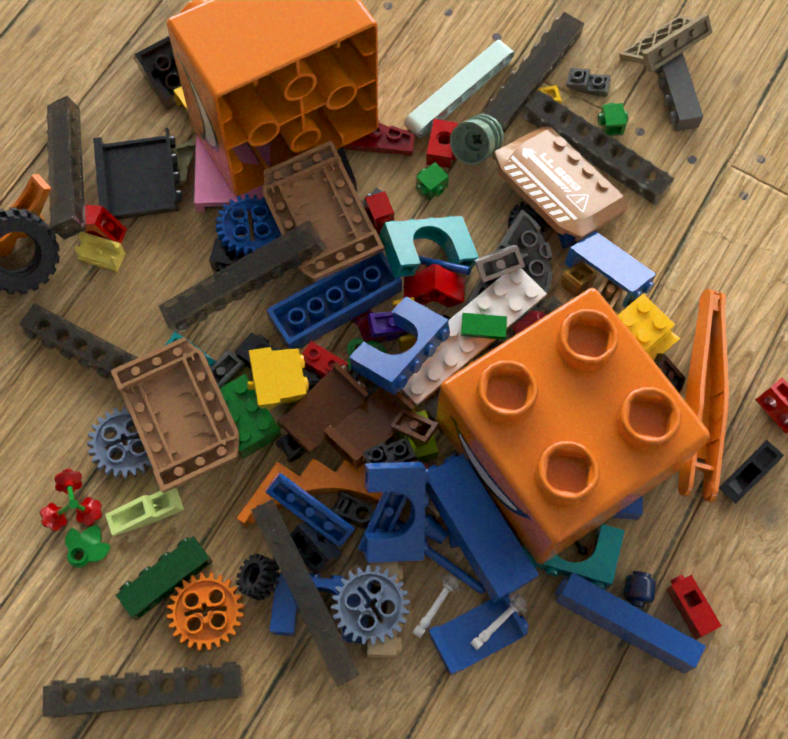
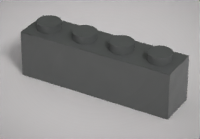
M682 52L654 70V73H657L659 78V89L664 94V105L669 110V121L673 124L675 131L699 128L703 119V113Z

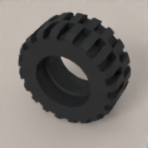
M9 207V210H3L2 208L0 209V238L11 232H23L33 239L36 250L32 260L22 268L11 270L0 266V292L4 290L7 294L14 295L15 292L27 294V290L31 288L33 291L40 289L38 285L42 282L46 284L49 281L48 276L50 273L54 275L57 270L55 263H59L60 259L58 255L60 248L56 241L57 237L41 217L31 213L29 210H18L16 207Z

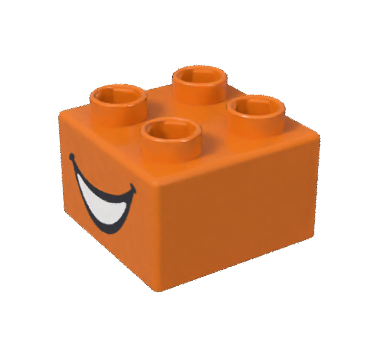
M192 0L179 14L167 20L166 25L191 126L234 196H241L263 185L264 170L331 140L337 150L377 130L378 24L361 0ZM271 141L270 167H268L255 146H262ZM246 142L260 165L241 162L232 148Z
M595 288L587 289L444 380L440 386L436 422L459 455H465L500 513L538 564L547 562L677 473L710 438L708 429Z

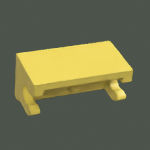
M81 232L79 235L81 245L80 247L75 246V252L78 255L77 259L118 272L125 256L121 243Z

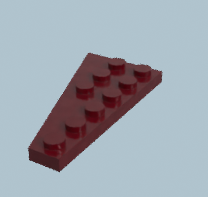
M378 120L377 130L341 148L413 156L415 134L395 126H386Z

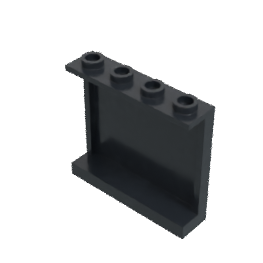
M165 128L166 135L107 144H104L102 137L93 138L99 206H103L117 220L180 211L179 203L183 202L181 189L178 190L177 184H181L179 171H175V166H178L177 154L173 153V148H176V140L174 135H170L168 128Z

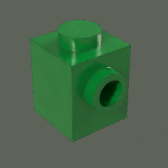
M623 103L602 105L601 112L597 115V122L602 127L603 137L624 134L628 123V112L624 111Z
M433 163L427 169L424 168L417 174L416 190L429 201L435 196L439 197L445 191V188L448 187L449 175L436 163Z

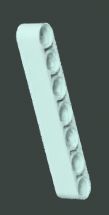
M495 41L411 112L405 119L404 126L418 138L424 137L432 130L434 119L444 120L507 66L513 59L515 52L502 41Z

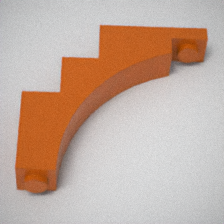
M313 458L301 476H298L277 462L241 511L237 520L239 524L248 528L250 524L253 525L258 520L260 510L272 516L284 507L265 492L279 472L311 496L337 494L338 491L378 505L383 492H368L365 488V464L356 470L344 460L337 472H334Z

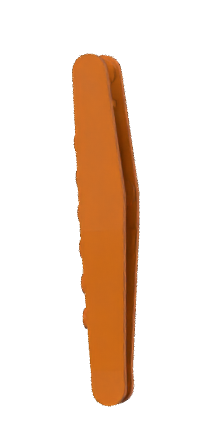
M705 289L699 301L685 402L708 429L710 438L685 466L679 470L678 481L679 494L688 496L693 488L695 470L704 472L703 499L706 502H713L718 494L729 401L725 317L726 296L724 293L711 289ZM697 458L705 460V464L696 462Z

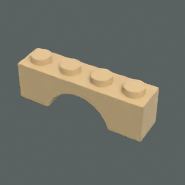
M398 561L370 563L371 572H374L376 567L379 566L380 573L383 574L386 569H389L388 577L391 578L393 575H397L396 584L398 579L403 580V565H398ZM372 583V587L379 591L381 590L377 583ZM387 603L386 614H391L394 612V606ZM393 630L394 639H390L386 635L384 636V644L378 638L375 641V645L372 646L370 639H368L367 657L396 658V652H401L402 637H397V632Z

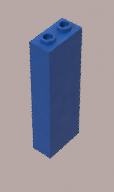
M461 454L458 457L452 455L446 458L441 466L436 467V465L427 468L429 470V483H425V491L428 492V496L493 603H496L533 581L539 574L465 455Z
M574 573L569 578L564 577L555 592L558 595L556 603L682 673L696 668L706 647L702 643Z

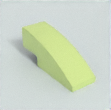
M174 488L166 493L158 491L150 496L143 495L105 515L111 534L115 536L170 517L183 511L184 508L178 490Z

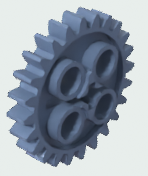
M125 406L120 413L114 408L113 415L106 411L105 420L98 417L100 425L92 424L95 432L88 433L89 438L92 439L87 442L88 447L92 448L88 450L89 456H94L91 459L93 464L99 463L97 466L99 471L106 468V476L114 472L115 479L120 474H123L124 479L127 480L128 473H132L133 477L136 478V471L145 474V466L153 468L146 450L139 454L133 452L136 447L143 446L138 431L135 433L127 431L129 427L135 426ZM110 432L117 434L113 439L105 438ZM127 440L128 445L124 446L122 441ZM115 453L123 454L122 458L119 460L111 459L112 455Z
M369 565L366 567V572H362L360 567H357V575L349 571L348 581L341 578L343 588L335 587L339 595L332 596V600L338 602V604L331 606V609L339 613L335 614L333 619L341 620L337 628H346L344 632L345 637L351 633L353 634L352 642H355L360 637L362 638V645H365L367 639H370L372 646H374L376 639L379 638L380 642L384 644V636L387 635L390 639H394L392 631L400 633L401 628L398 624H406L407 621L402 615H409L410 611L405 609L404 606L409 605L410 600H405L403 597L408 595V591L400 590L404 585L403 582L395 583L396 574L391 578L388 577L389 569H386L382 574L380 573L379 566L376 567L374 572H371ZM377 583L381 590L377 594H371L367 590L368 585ZM359 587L363 589L371 603L376 602L375 610L384 620L383 624L378 621L371 608L366 609L367 602L359 593ZM352 596L358 597L361 601L360 605L356 608H352L347 604L348 599ZM385 603H390L394 606V612L384 614L381 611V606ZM371 617L374 620V625L371 628H364L360 623L361 619Z

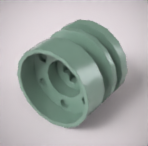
M487 114L475 115L453 129L450 136L452 153L464 164H479L501 148L504 133L499 122L492 116Z

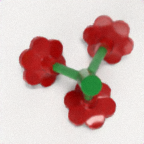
M67 468L62 473L55 475V489L58 492L68 494L69 502L63 508L57 507L54 503H49L46 507L42 508L40 516L42 517L41 523L44 527H50L54 532L60 530L61 527L67 524L65 512L69 509L76 508V520L87 526H92L95 520H99L102 517V511L100 510L102 504L100 501L87 497L82 503H78L74 499L73 492L80 489L83 485L81 481L82 474L79 471L73 472L72 469Z

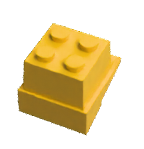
M644 294L618 315L653 361L657 353H665L680 340L672 332L675 324Z
M271 347L248 351L253 381H248L247 386L248 390H255L258 407L274 411L277 405L297 402L307 394L306 391L309 390L307 377L303 376L302 368L305 367L303 355L299 354V348L272 351Z

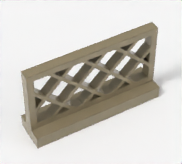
M702 14L697 18L677 16L620 52V59L645 64L646 70L653 72L713 33L709 15Z

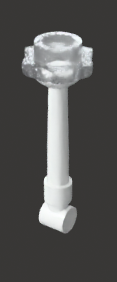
M450 574L447 577L441 576L444 587L443 591L425 617L421 619L420 625H417L413 631V634L419 638L425 633V629L430 625L431 619L449 591H460L462 589L458 586L460 581Z
M510 593V607L486 630H483L479 637H476L470 643L476 650L491 637L490 635L514 611L527 612L525 606L528 603L520 594L517 593L514 596Z

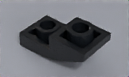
M407 437L387 446L383 442L363 451L367 463H399L417 460Z

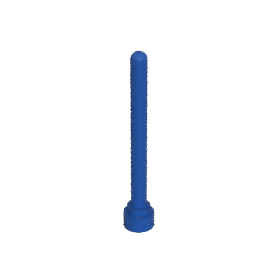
M398 519L393 531L399 529L405 523ZM428 546V552H424L426 556L478 593H485L486 590L482 583Z

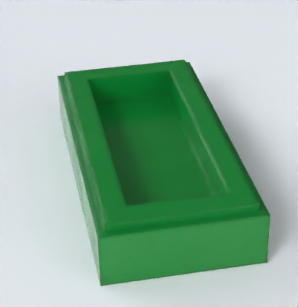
M462 313L461 336L506 339L507 316Z

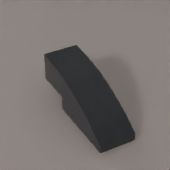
M766 440L719 489L736 504L784 455Z

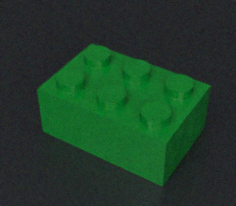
M245 374L220 388L240 433L239 454L243 459L282 436L280 428L266 408L258 407L255 390H248L247 382L249 379Z

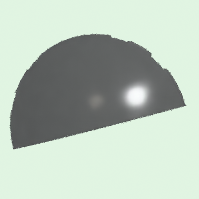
M521 210L494 252L512 245L518 246L525 265L521 269L547 293L553 272H551V248L549 242L545 241L540 232L541 227L529 214ZM479 276L463 308L501 276L486 282H482ZM540 301L530 311H535L537 307L542 303V301Z

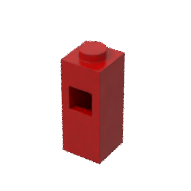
M682 574L670 581L672 585L666 590L695 640L722 626L692 574L685 578Z

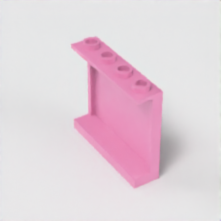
M196 135L194 193L197 212H205L206 207L223 206V204L230 206L229 200L232 199L237 202V197L234 196ZM271 141L262 146H255L268 167H270ZM246 142L232 148L242 163L260 165ZM264 184L240 197L243 200L246 194H248L249 198L253 199L254 195L257 194V200H261L264 197L262 193Z

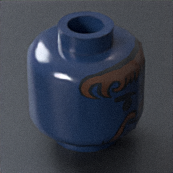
M633 571L632 574L626 576L623 596L631 601L630 604L632 606L644 608L645 603L648 604L654 601L656 581L651 578L649 573Z

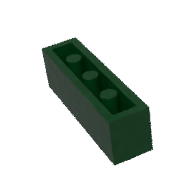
M194 536L186 537L177 544V548L171 553L166 552L158 558V563L154 566L144 568L138 574L139 577L133 582L129 581L119 588L120 592L115 596L131 618L137 621L174 593L176 587L180 588L183 586V580L188 582L191 579V575L196 576L213 561Z

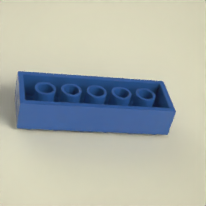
M381 252L325 277L266 309L268 318L287 349H300L309 344L310 341L322 337L358 315L402 292V280L400 277L394 278L389 261L384 253Z

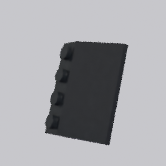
M167 36L135 53L133 58L166 109L176 104L174 90L182 87L170 37Z

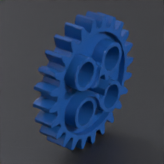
M246 194L245 199L242 200L240 196H237V202L230 199V206L223 204V211H218V217L216 218L218 240H222V246L228 245L229 252L235 249L236 256L243 252L245 258L248 257L249 253H252L253 258H256V253H260L264 257L265 250L272 253V246L278 248L279 241H283L282 234L264 197L261 200H257V194H255L253 199H250L249 195ZM247 211L251 212L253 236L255 241H251L250 239V229Z

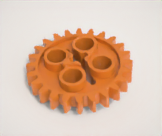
M201 572L199 580L191 575V583L183 580L184 588H175L179 593L178 596H170L174 604L167 605V608L173 611V613L168 614L167 618L174 621L168 626L170 629L177 628L173 633L175 637L182 635L180 643L185 644L189 640L188 647L190 649L195 644H197L199 651L203 650L204 645H206L209 651H212L213 644H216L220 649L222 640L228 644L230 643L229 634L237 636V633L234 631L235 627L242 628L238 619L245 618V615L239 612V610L244 609L245 605L238 602L243 599V596L241 594L234 595L238 591L237 586L230 588L232 583L230 579L223 583L224 577L221 574L216 580L213 572L209 574L208 578ZM215 593H222L223 595L219 603L211 602V597ZM193 596H197L199 598L198 604L194 607H189L188 600ZM205 607H208L210 610L227 607L226 611H209L206 617L202 613H196L205 611ZM187 612H195V613H196V614H192V615H189V616H185V613H187ZM216 617H225V623L221 627H214L213 622ZM200 620V628L196 631H191V622Z

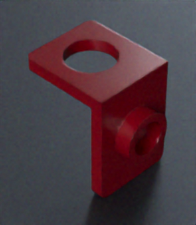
M371 310L351 319V322L358 327L365 342L376 341L382 343L386 341V336H371L367 319L369 313H374Z

